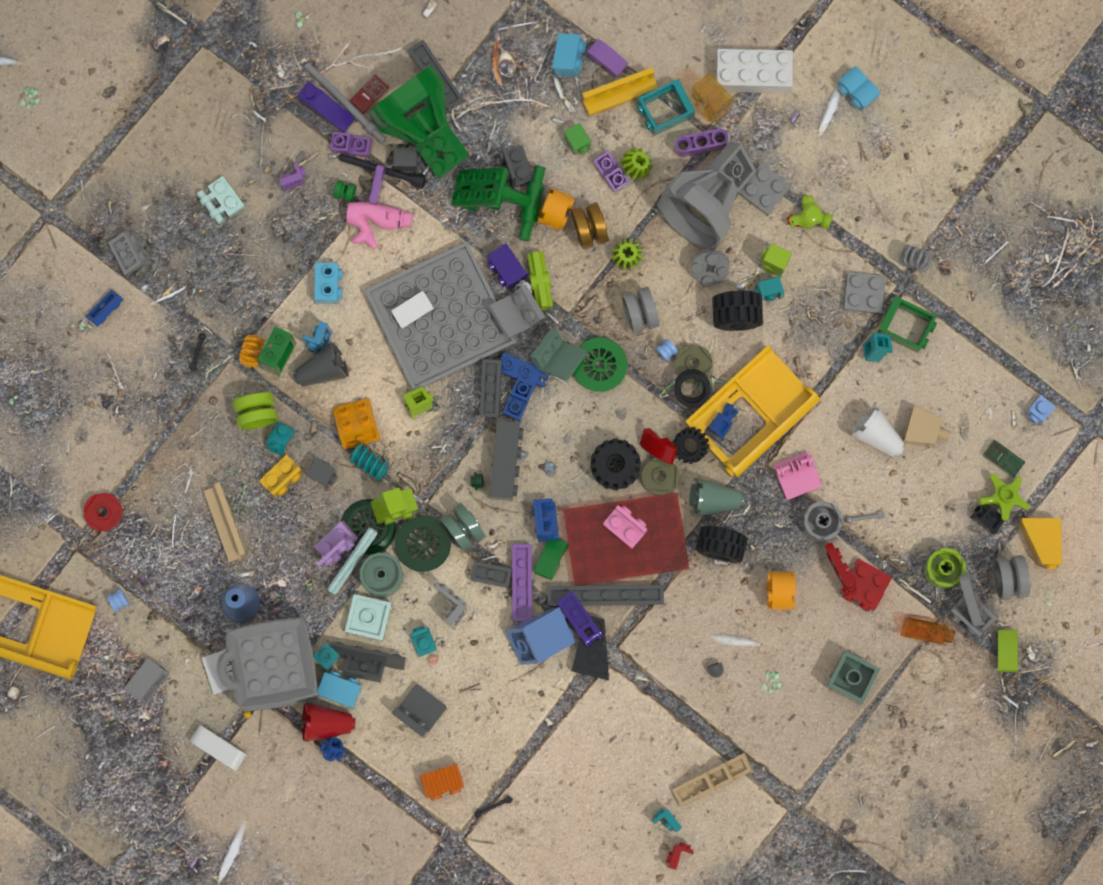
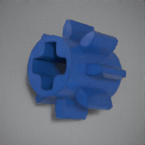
M326 738L320 747V751H323L322 757L330 762L335 759L340 761L346 749L342 748L343 742L338 738H331L330 740Z

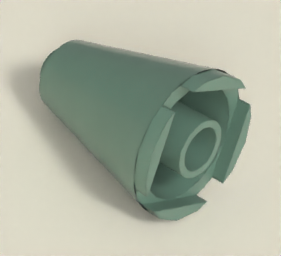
M694 478L696 483L691 484L689 506H693L694 511H690L692 516L739 510L740 506L744 504V495L741 494L740 490L701 478Z

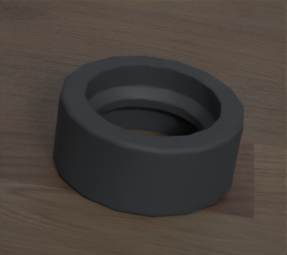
M685 370L677 376L674 383L675 396L684 406L691 408L699 407L709 399L711 393L710 381L707 375L700 370ZM688 379L700 380L704 386L703 393L694 398L684 396L681 391L683 382Z

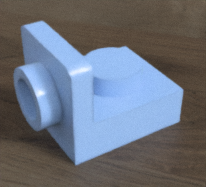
M1040 395L1027 410L1026 414L1031 422L1041 425L1056 406Z

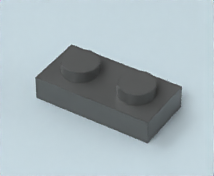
M474 561L470 581L509 588L512 569Z

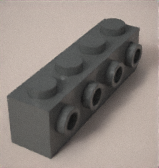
M497 420L490 499L513 501V496H517L518 485H515V477L519 478L520 466L516 465L517 458L521 459L522 447H518L519 439L523 440L524 428H520L519 422Z

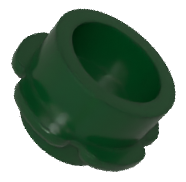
M474 472V476L470 477L471 487H475L476 491L484 488L482 473L477 474V472Z

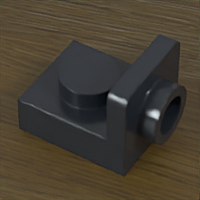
M988 504L978 505L970 517L994 535L1005 522L1002 520L1001 514Z

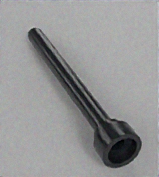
M344 154L339 155L341 162L376 171L378 164ZM386 167L385 175L412 182L415 188H424L427 177L425 174L411 175Z

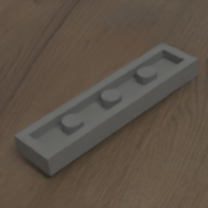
M424 40L408 49V53L421 72L427 67L432 66L445 83V105L448 112L464 102V99Z

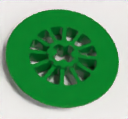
M597 337L589 339L579 346V348L585 349L587 355L590 354L594 359L592 360L585 356L574 371L575 378L583 387L591 391L604 392L615 388L622 382L627 372L628 363L625 352L616 342L607 338ZM597 350L598 357H595L592 351ZM600 350L605 351L603 357H600ZM609 352L611 356L605 359L606 354ZM612 358H614L616 361L614 363H607ZM584 360H586V361H588V362H590V363H592V364H586V365H584L583 363H584ZM601 361H603L604 368L596 369L595 362L600 363ZM608 366H616V370H612ZM584 368H592L588 372L584 371ZM606 370L613 373V375L609 377ZM593 371H595V373H594V375H593L592 378H590L589 376H587V375H589L590 373H592ZM597 373H599L600 381L594 380ZM602 373L607 377L604 381L602 380Z

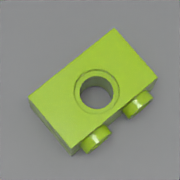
M771 243L769 248L765 247L759 262L762 265L760 269L781 278L792 253Z

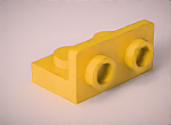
M286 454L259 482L275 498L277 496L281 497L288 491L287 487L292 482L295 484L302 477L301 473L303 471Z

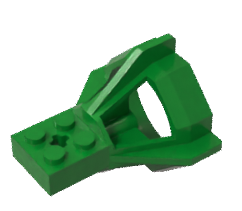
M432 66L427 67L378 102L369 111V116L382 133L415 145L414 147L438 179L470 156L448 126L449 122L446 119L445 83ZM423 103L425 109L417 111L409 120L405 117L406 114Z

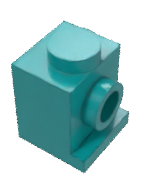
M780 276L758 282L756 289H754V292L760 293L762 300H766V302L777 299L776 296H779V299H783L785 295Z
M872 333L863 344L865 361L879 363L887 353H892L891 336Z

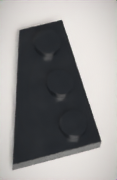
M590 616L603 637L592 641V645L586 647L581 638L579 639L571 672L609 681L605 619ZM589 627L584 632L586 635H589L593 631Z

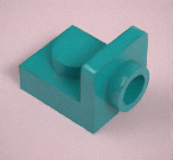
M420 626L413 629L414 633H411L410 636L419 657L437 651L428 627Z
M327 643L313 655V658L327 672L334 667L332 664L340 657Z
M660 809L653 815L655 819L652 822L654 824L664 817L666 821L663 823L670 832L672 830L678 832L682 828L668 809L665 811Z

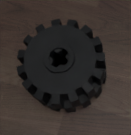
M739 290L723 292L712 297L714 328L725 331H743L763 325L762 295L760 293Z
M613 438V440L603 441L601 445L595 448L591 456L590 465L592 474L599 484L606 489L618 490L628 488L629 485L636 481L640 473L641 462L639 453L633 445L629 444L626 440ZM614 460H616L617 463H621V465H619L618 470H615L614 467H610L613 464Z

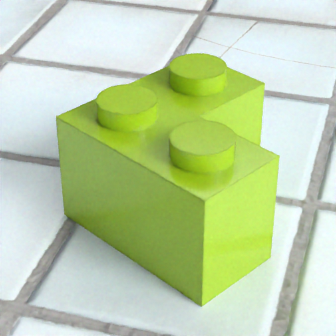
M396 488L382 492L371 502L378 524L385 522V525H389L401 517L403 520L409 519L418 510L411 488L405 490Z

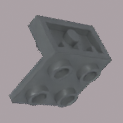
M502 143L501 150L498 152L501 166H505L508 172L507 184L511 183L512 188L528 184L532 181L533 175L523 145L506 150L505 144Z
M416 684L400 706L394 709L392 714L424 738L447 707Z

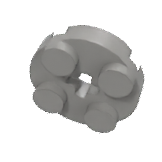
M703 249L695 254L691 266L692 274L704 286L720 283L729 275V260L722 251L717 250L716 252L710 251L711 249ZM707 264L710 266L715 265L713 269H707Z

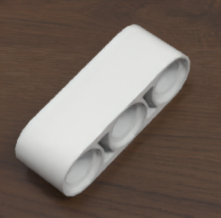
M199 725L189 740L192 744L235 771L238 770L247 756L246 753L202 725Z

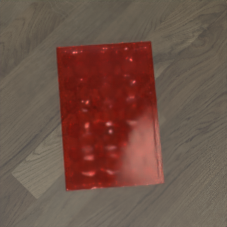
M678 493L563 509L574 586L689 569ZM617 505L620 507L625 506L632 512L631 516L637 520L639 518L647 525L645 527L647 529L646 534L633 549L629 548L602 525Z

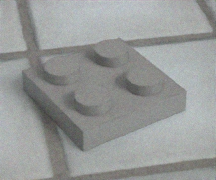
M761 163L756 169L755 174L738 194L768 216L791 188V185Z
M848 272L843 310L881 315L886 276Z

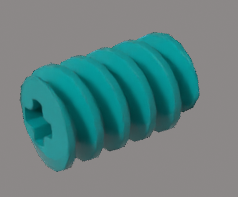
M359 443L349 457L351 459L350 464L354 465L357 463V469L363 468V473L365 474L370 471L369 477L373 478L376 476L375 481L380 482L392 465L387 467L388 460L381 463V455L374 458L375 451L369 454V447L367 446L365 449H362L363 443Z

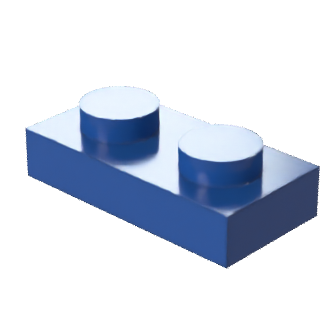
M111 289L86 317L98 327L106 321L107 316L113 310L120 306L124 299Z

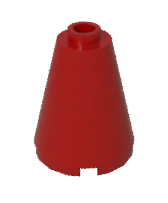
M305 703L302 712V740L309 742L350 734L352 729L355 730L356 720L352 718L350 713L313 703Z

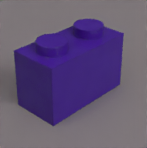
M507 243L487 255L488 262L486 263L492 272L496 271L499 275L497 279L502 287L506 286L510 290L519 284V281L527 279L526 271Z

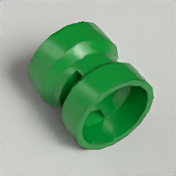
M337 180L333 198H342L346 202L352 203L356 192V184H345L344 181Z

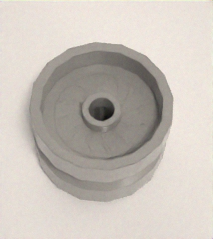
M648 286L638 289V302L633 292L629 291L622 294L625 316L633 334L643 331V319L649 329L659 327L657 310Z
M1023 555L1012 556L1010 562L1006 557L995 558L993 568L994 581L999 599H1012L1013 594L1017 598L1029 597L1030 577L1025 557Z

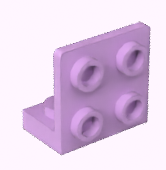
M344 521L337 524L314 546L323 557L316 564L318 567L324 565L327 567L331 563L334 565L342 558L340 555L344 551L348 552L355 546L354 542L358 537Z

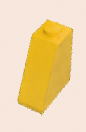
M1021 518L1019 526L1038 566L1045 567V570H1056V567L1062 565L1061 518Z

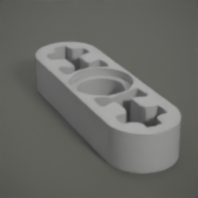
M970 572L960 574V583L974 627L984 625V614L972 574Z

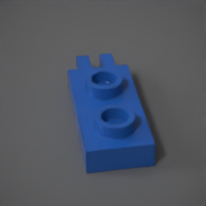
M503 353L500 359L503 360L502 374L516 380L519 377L536 386L545 387L546 383L540 381V378L548 381L549 377L537 370L536 366Z

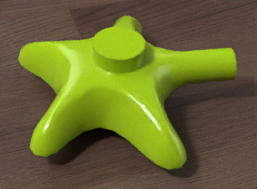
M993 473L990 475V479L994 486V494L978 498L979 505L996 504L1001 511L1003 521L1009 519L1013 506L1025 510L1030 509L1029 504L1019 495V487L1022 483L1021 477H1017L1012 484L1007 485Z

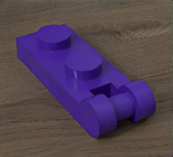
M573 591L556 602L586 647L592 645L591 642L595 639L599 640L603 637ZM590 627L593 632L586 635L584 631Z

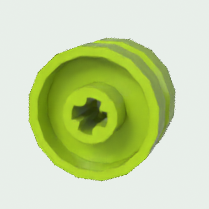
M255 393L240 397L232 402L234 412L240 414L236 418L239 430L262 428L279 421L277 410L271 408L275 405L273 393Z

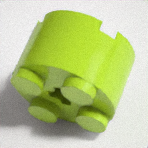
M942 548L935 551L927 558L924 565V574L927 582L939 589H949L960 582V574L966 573L965 561L956 550L951 548ZM944 564L946 565V568L949 569V571H947L946 573H944L943 569H941V567Z

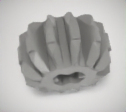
M907 245L901 251L899 262L910 269L927 272L932 262V255L928 251Z

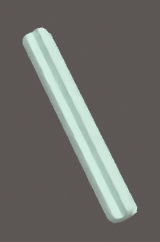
M370 527L329 585V592L332 594L338 593L377 536L378 532Z

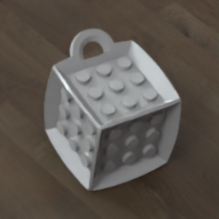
M306 618L267 621L226 631L227 651L222 653L218 659L217 674L220 682L227 689L233 690L239 706L238 712L273 709L319 699L314 658L306 626ZM230 661L234 679L230 678L227 673V664Z

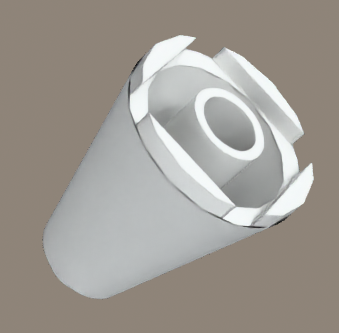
M877 406L871 407L868 410L870 414L865 417L862 416L851 431V436L891 457L899 456L905 449L903 447L904 441Z

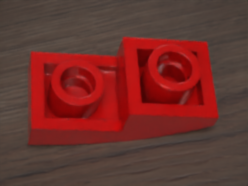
M651 428L644 429L639 445L659 460L673 464L677 447L667 437L660 439Z

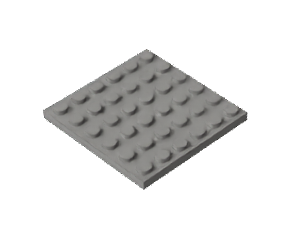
M468 242L364 290L412 390L422 386L425 388L482 359L517 344L514 336L506 338L489 309V305L497 301ZM421 291H424L434 309L401 329L391 311Z

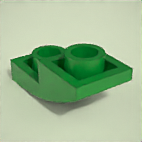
M560 539L548 541L538 560L534 574L552 580L560 567V560L569 547L568 542Z

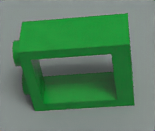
M895 296L877 333L890 335L892 341L918 353L921 348L925 349L929 339L926 337L929 332L933 333L937 322H935L937 316ZM898 308L927 321L917 344L887 330Z
M276 326L274 327L257 360L262 369L280 377L297 344L293 335Z

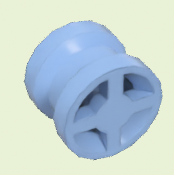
M667 338L663 340L662 345L655 347V351L665 362H668L672 355L678 353L677 348Z
M121 588L115 594L107 595V599L116 613L120 611L121 607L130 605Z

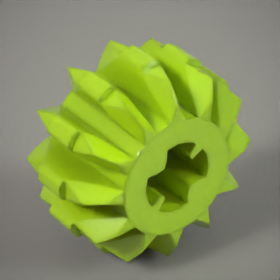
M634 147L624 153L620 161L623 164L621 169L626 171L625 175H630L631 180L635 178L641 180L649 175L653 165L650 164L652 158L647 157L648 152L643 153L642 148L637 150Z
M625 238L622 239V244L617 242V248L612 249V253L616 254L612 256V260H618L616 266L618 267L622 264V270H625L626 266L633 270V264L639 267V261L643 260V256L640 254L644 251L643 248H638L640 243L637 242L633 245V239H630L629 243H627ZM626 251L630 252L629 258L625 257Z

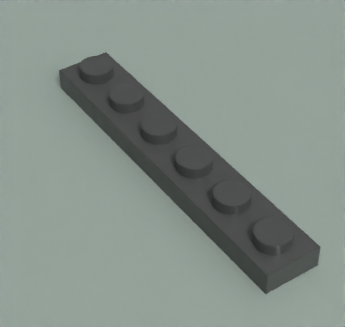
M664 585L547 586L548 607L558 606L556 602L572 591L582 606L664 605Z

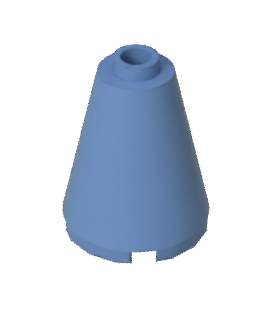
M243 583L232 585L222 596V610L233 621H248L259 611L260 597L257 591L250 585Z

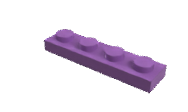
M512 544L513 622H522L532 617L531 544Z

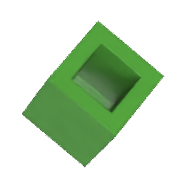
M581 123L564 131V138L574 155H582L590 150L591 140Z

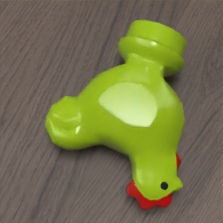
M805 195L801 199L803 209L800 215L790 214L787 217V224L791 225V227L801 226L811 229L815 225L820 224L822 229L828 230L833 215L829 214V212L823 214L820 207L814 202V198L810 195Z

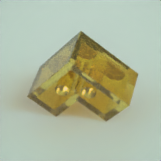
M710 72L692 86L691 95L696 102L703 104V116L708 122L712 121L715 125L732 111L734 99Z

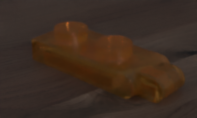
M905 616L900 636L944 644V642L952 643L956 632L944 624Z

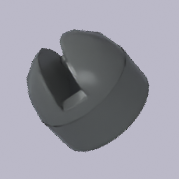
M722 662L707 666L708 672L712 677L717 678L723 674Z

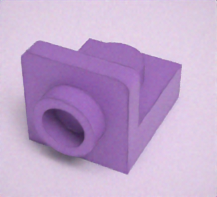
M297 162L294 163L297 173H288L279 179L283 191L305 184L303 180L306 177L303 166H298Z

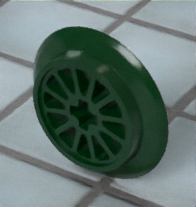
M364 499L353 503L345 511L341 519L352 532L362 530L357 535L358 539L362 534L366 533V528H363V525H366L367 521H370L374 530L383 531L381 536L377 534L378 539L372 541L364 553L368 555L381 552L387 548L396 533V522L385 525L384 528L376 527L379 525L375 522L376 517L371 519L373 513L371 502L373 499ZM365 510H370L369 518L366 517ZM363 512L364 520L361 519L357 514ZM357 517L361 523L353 522V519ZM352 524L360 527L352 529ZM357 539L354 542L355 546L352 548V550L355 549L360 540Z
M419 516L408 520L401 526L396 535L395 549L398 558L406 567L414 571L427 572L438 568L445 562L450 553L451 538L447 528L440 521L428 516ZM423 528L428 529L425 536H423ZM420 529L421 537L415 533V530ZM430 531H434L435 534L428 538ZM413 533L417 540L410 538V534ZM436 536L439 537V541L431 542ZM407 540H411L415 544L407 545ZM420 540H427L426 544L428 545V547H423L422 549H420V544L418 542ZM440 544V547L437 549L431 545ZM416 547L410 553L407 550V548ZM429 549L437 551V554L433 556ZM416 551H419L416 558L411 556ZM421 552H423L424 556L423 561L418 560ZM426 552L430 554L431 559L426 560Z

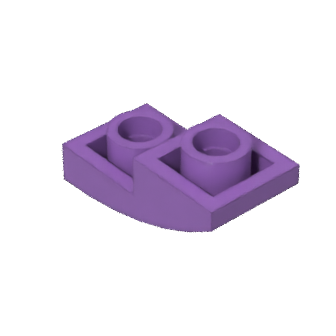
M599 39L586 51V54L598 66L602 64L614 78L628 65V62L621 55Z
M333 132L330 150L370 158L373 139L371 137L353 136L351 133Z
M606 150L592 160L613 192H616L630 182L609 150Z

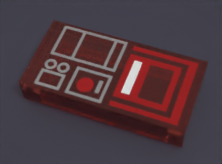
M375 74L349 101L364 115L389 89V86Z

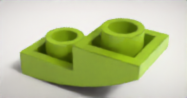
M998 630V672H1018V630Z

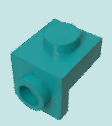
M278 422L268 437L266 449L274 454L283 456L288 443L295 434V429Z

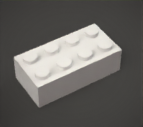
M717 49L716 92L791 93L793 87V50Z

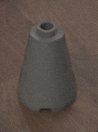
M335 343L326 345L296 368L295 374H293L295 382L304 387L348 377L349 370L346 361H342V353Z

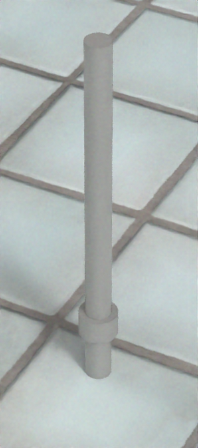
M309 62L304 65V68L365 127L364 130L369 135H373L381 144L387 140L377 129L378 127L373 122L367 120Z

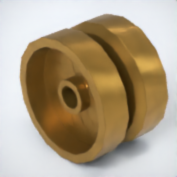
M597 202L587 205L588 217H586L581 207L571 210L574 227L582 249L593 246L592 234L599 245L609 242L605 219Z

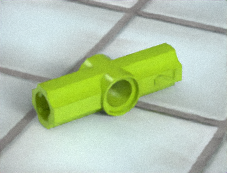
M536 251L527 254L531 273L529 274L535 300L541 310L553 308L550 292L551 283L549 272L546 269L544 252Z

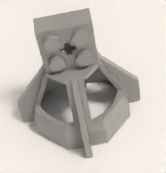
M730 142L707 169L681 171L662 193L657 205L659 208L657 211L658 217L665 218L673 230L694 246L715 251L724 241L731 225L729 213L739 191L756 172L742 144ZM690 204L697 209L711 226L698 220L685 206Z

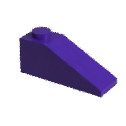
M307 81L297 95L302 105L343 133L347 131L355 120L354 116L309 81Z

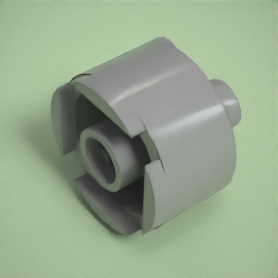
M824 501L812 504L802 518L804 533L814 542L820 543L832 540L840 532L843 523V516L839 508L834 504ZM820 518L821 520L825 519L827 521L825 523V526L823 524L820 525L818 523Z

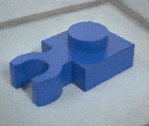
M727 403L724 406L723 413L717 414L709 429L717 437L723 439L733 424L731 419L736 417L738 410L734 409L733 405Z

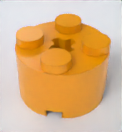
M550 187L537 223L558 231L559 229L562 230L568 219V216L565 214L566 212L569 213L575 199L571 198L572 195Z
M794 571L767 572V609L795 610L796 578Z

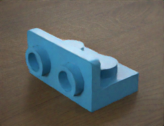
M320 321L319 326L316 325L314 328V339L303 335L302 340L305 346L309 347V351L317 353L328 345L333 331L328 323Z

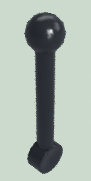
M205 333L199 334L200 340L193 363L189 365L191 371H196L197 369L196 362L203 340L206 339Z
M506 796L504 800L481 811L476 810L474 816L479 818L483 813L505 803L510 804L512 797Z

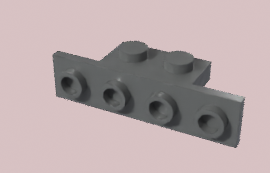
M329 641V645L340 657L346 658L343 675L381 683L385 667L405 669L406 657H402L399 654H388L379 650H368L360 646H349L341 642L334 643Z

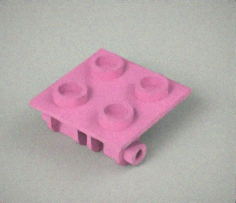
M808 451L773 464L787 500L823 487L813 464L814 459Z

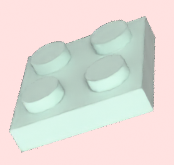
M354 594L345 632L383 641L392 603Z

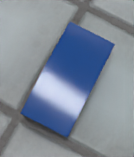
M518 377L502 415L520 422L536 385Z

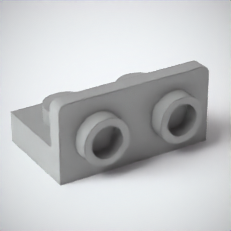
M124 231L108 242L124 275H130L141 266L151 264L148 253L140 243V237L134 231Z

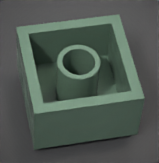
M844 651L826 688L861 705L864 703L880 668Z

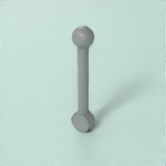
M879 511L877 514L858 517L847 516L845 518V522L850 524L852 521L864 519H883L885 517V513L883 511Z

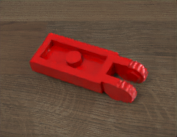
M832 542L826 544V555L847 593L854 594L857 591L854 575L850 574L847 563L841 561L842 555L839 548L835 549Z

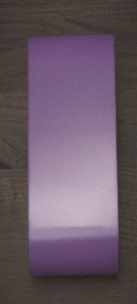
M714 129L680 136L675 141L674 152L679 157H688L722 150L727 145L728 133L724 129ZM721 136L724 138V141L719 143L715 140V137ZM698 140H704L706 142V145L699 146L696 142ZM683 143L686 144L688 148L685 150H681L678 148V145Z

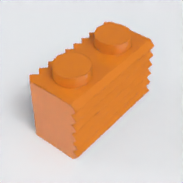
M458 764L420 775L426 798L431 797V801L443 798V793L450 792V795L462 792L461 788L464 787Z

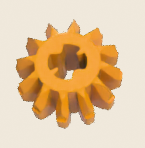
M249 334L245 337L239 357L240 364L254 368L258 366L259 362L257 360L264 348L263 338Z

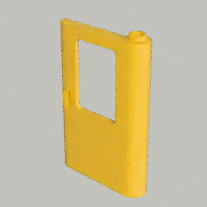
M769 345L685 421L689 429L696 427L695 430L701 429L703 434L717 414L723 413L724 406L727 403L732 405L740 397L744 398L764 419L766 425L730 458L707 435L704 436L705 439H709L707 442L709 444L708 449L726 467L724 470L731 478L733 476L738 478L821 401L816 392L810 387H806L772 351Z
M0 575L1 596L35 606L39 609L27 644L0 636V657L72 680L95 617L96 606Z

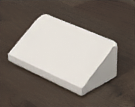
M421 291L393 309L391 313L401 329H403L434 308L424 291Z

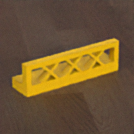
M653 67L582 93V101L588 116L638 99L658 89Z

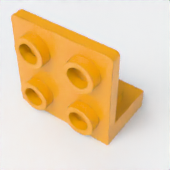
M369 398L333 408L339 437L344 450L356 447L361 442L367 444L381 440Z

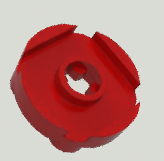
M109 493L95 494L84 505L85 521L96 531L108 532L120 523L123 507L120 501ZM106 507V512L108 514L106 516L99 517V509H104Z

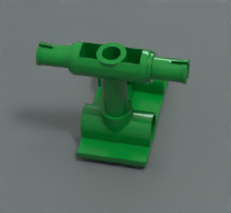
M538 165L534 166L532 181L528 183L526 194L512 189L510 185L506 184L508 177L506 168L459 170L456 176L451 206L471 211H477L478 206L500 210L502 202L522 206L520 217L522 225L518 239L530 241L532 227L537 222L538 213L542 206L544 191L542 183L546 168Z

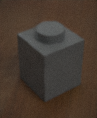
M394 148V169L398 171H417V165H421V155L417 153V149Z
M315 458L306 473L308 478L327 489L329 485L333 486L338 477L336 469Z

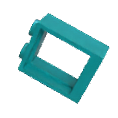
M679 79L639 97L638 105H636L640 115H644L647 120L645 125L648 131H652L654 136L695 117L696 112ZM674 92L684 114L657 126L646 104Z

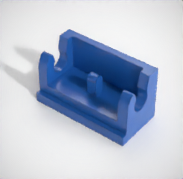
M551 498L534 499L533 506L538 542L559 540L555 502Z

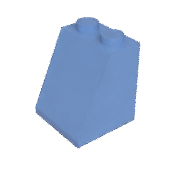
M560 607L550 608L505 630L521 665L539 664L575 643L573 632L568 627L565 614L560 610Z

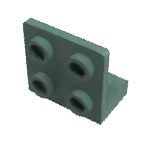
M551 328L530 357L537 370L568 381L587 355V351L563 342L558 330Z

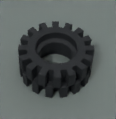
M688 427L675 436L672 443L677 447L676 455L679 456L677 458L679 461L683 459V463L689 462V464H693L701 460L708 453L709 444L707 442L709 439H705L704 436L706 434L705 432L702 434L701 429L695 430L696 427L690 429ZM690 438L696 441L697 450L695 452H689L685 449L684 442L686 439Z

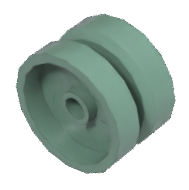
M460 503L453 508V512L458 519L457 521L449 513L443 515L439 520L447 528L450 536L459 548L465 553L472 548V543L467 535H470L475 542H480L486 535L473 514Z
M387 553L370 555L364 560L360 568L362 585L370 594L376 597L386 598L394 595L403 583L404 573L400 563L394 556ZM381 571L385 574L383 578L378 577Z

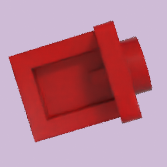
M681 842L679 846L674 845L673 851H669L665 863L669 864L668 868L677 869L682 851L693 854L694 850L690 849L691 845Z

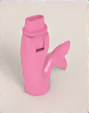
M368 202L348 203L346 221L360 229V233L351 242L355 244L366 242L370 247L377 249L374 235L366 218L381 228L394 230L398 228L403 229V227L411 228L413 213L381 204Z

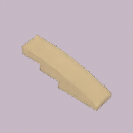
M743 753L672 789L680 807L753 771V768L746 754Z

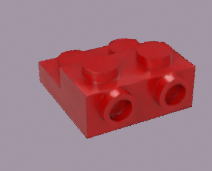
M858 558L850 572L856 580L857 591L854 594H849L842 587L839 593L843 594V599L851 603L853 601L859 603L861 609L867 612L870 610L875 611L892 577Z

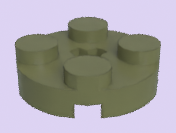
M687 345L677 353L674 363L675 371L679 375L685 370L696 369L702 371L708 377L712 370L713 361L710 352L703 346ZM691 359L698 361L697 368L689 367ZM698 379L686 380L690 384L701 382Z
M653 458L643 467L641 480L648 492L656 496H665L672 493L678 486L680 472L674 463L668 464L658 458ZM660 471L666 476V479H663L662 482L655 478V475H658Z

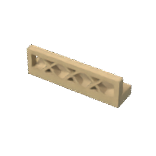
M218 482L214 484L215 487L204 490V494L228 561L232 563L248 557L223 485Z

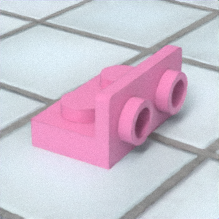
M617 505L602 525L629 548L633 549L646 534L647 529L645 527L647 525L639 518L637 520L631 516L632 512L628 508Z

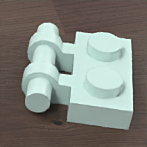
M223 176L207 186L211 191L210 194L206 195L203 190L197 193L202 206H206L210 212V217L215 219L218 224L224 221V218L221 216L223 213L226 212L229 217H232L245 208ZM216 199L221 206L216 208L212 203L213 200Z

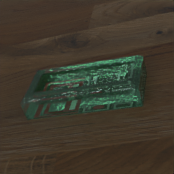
M995 439L982 455L1012 478L1016 476L1025 464V461Z

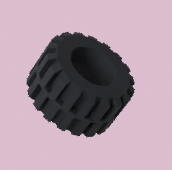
M710 525L702 526L695 550L708 558L739 563L743 561L748 538L742 533L731 529Z

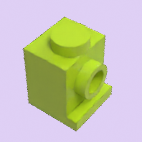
M423 386L403 395L404 407L412 420L417 415L433 408V396L429 391L426 392Z

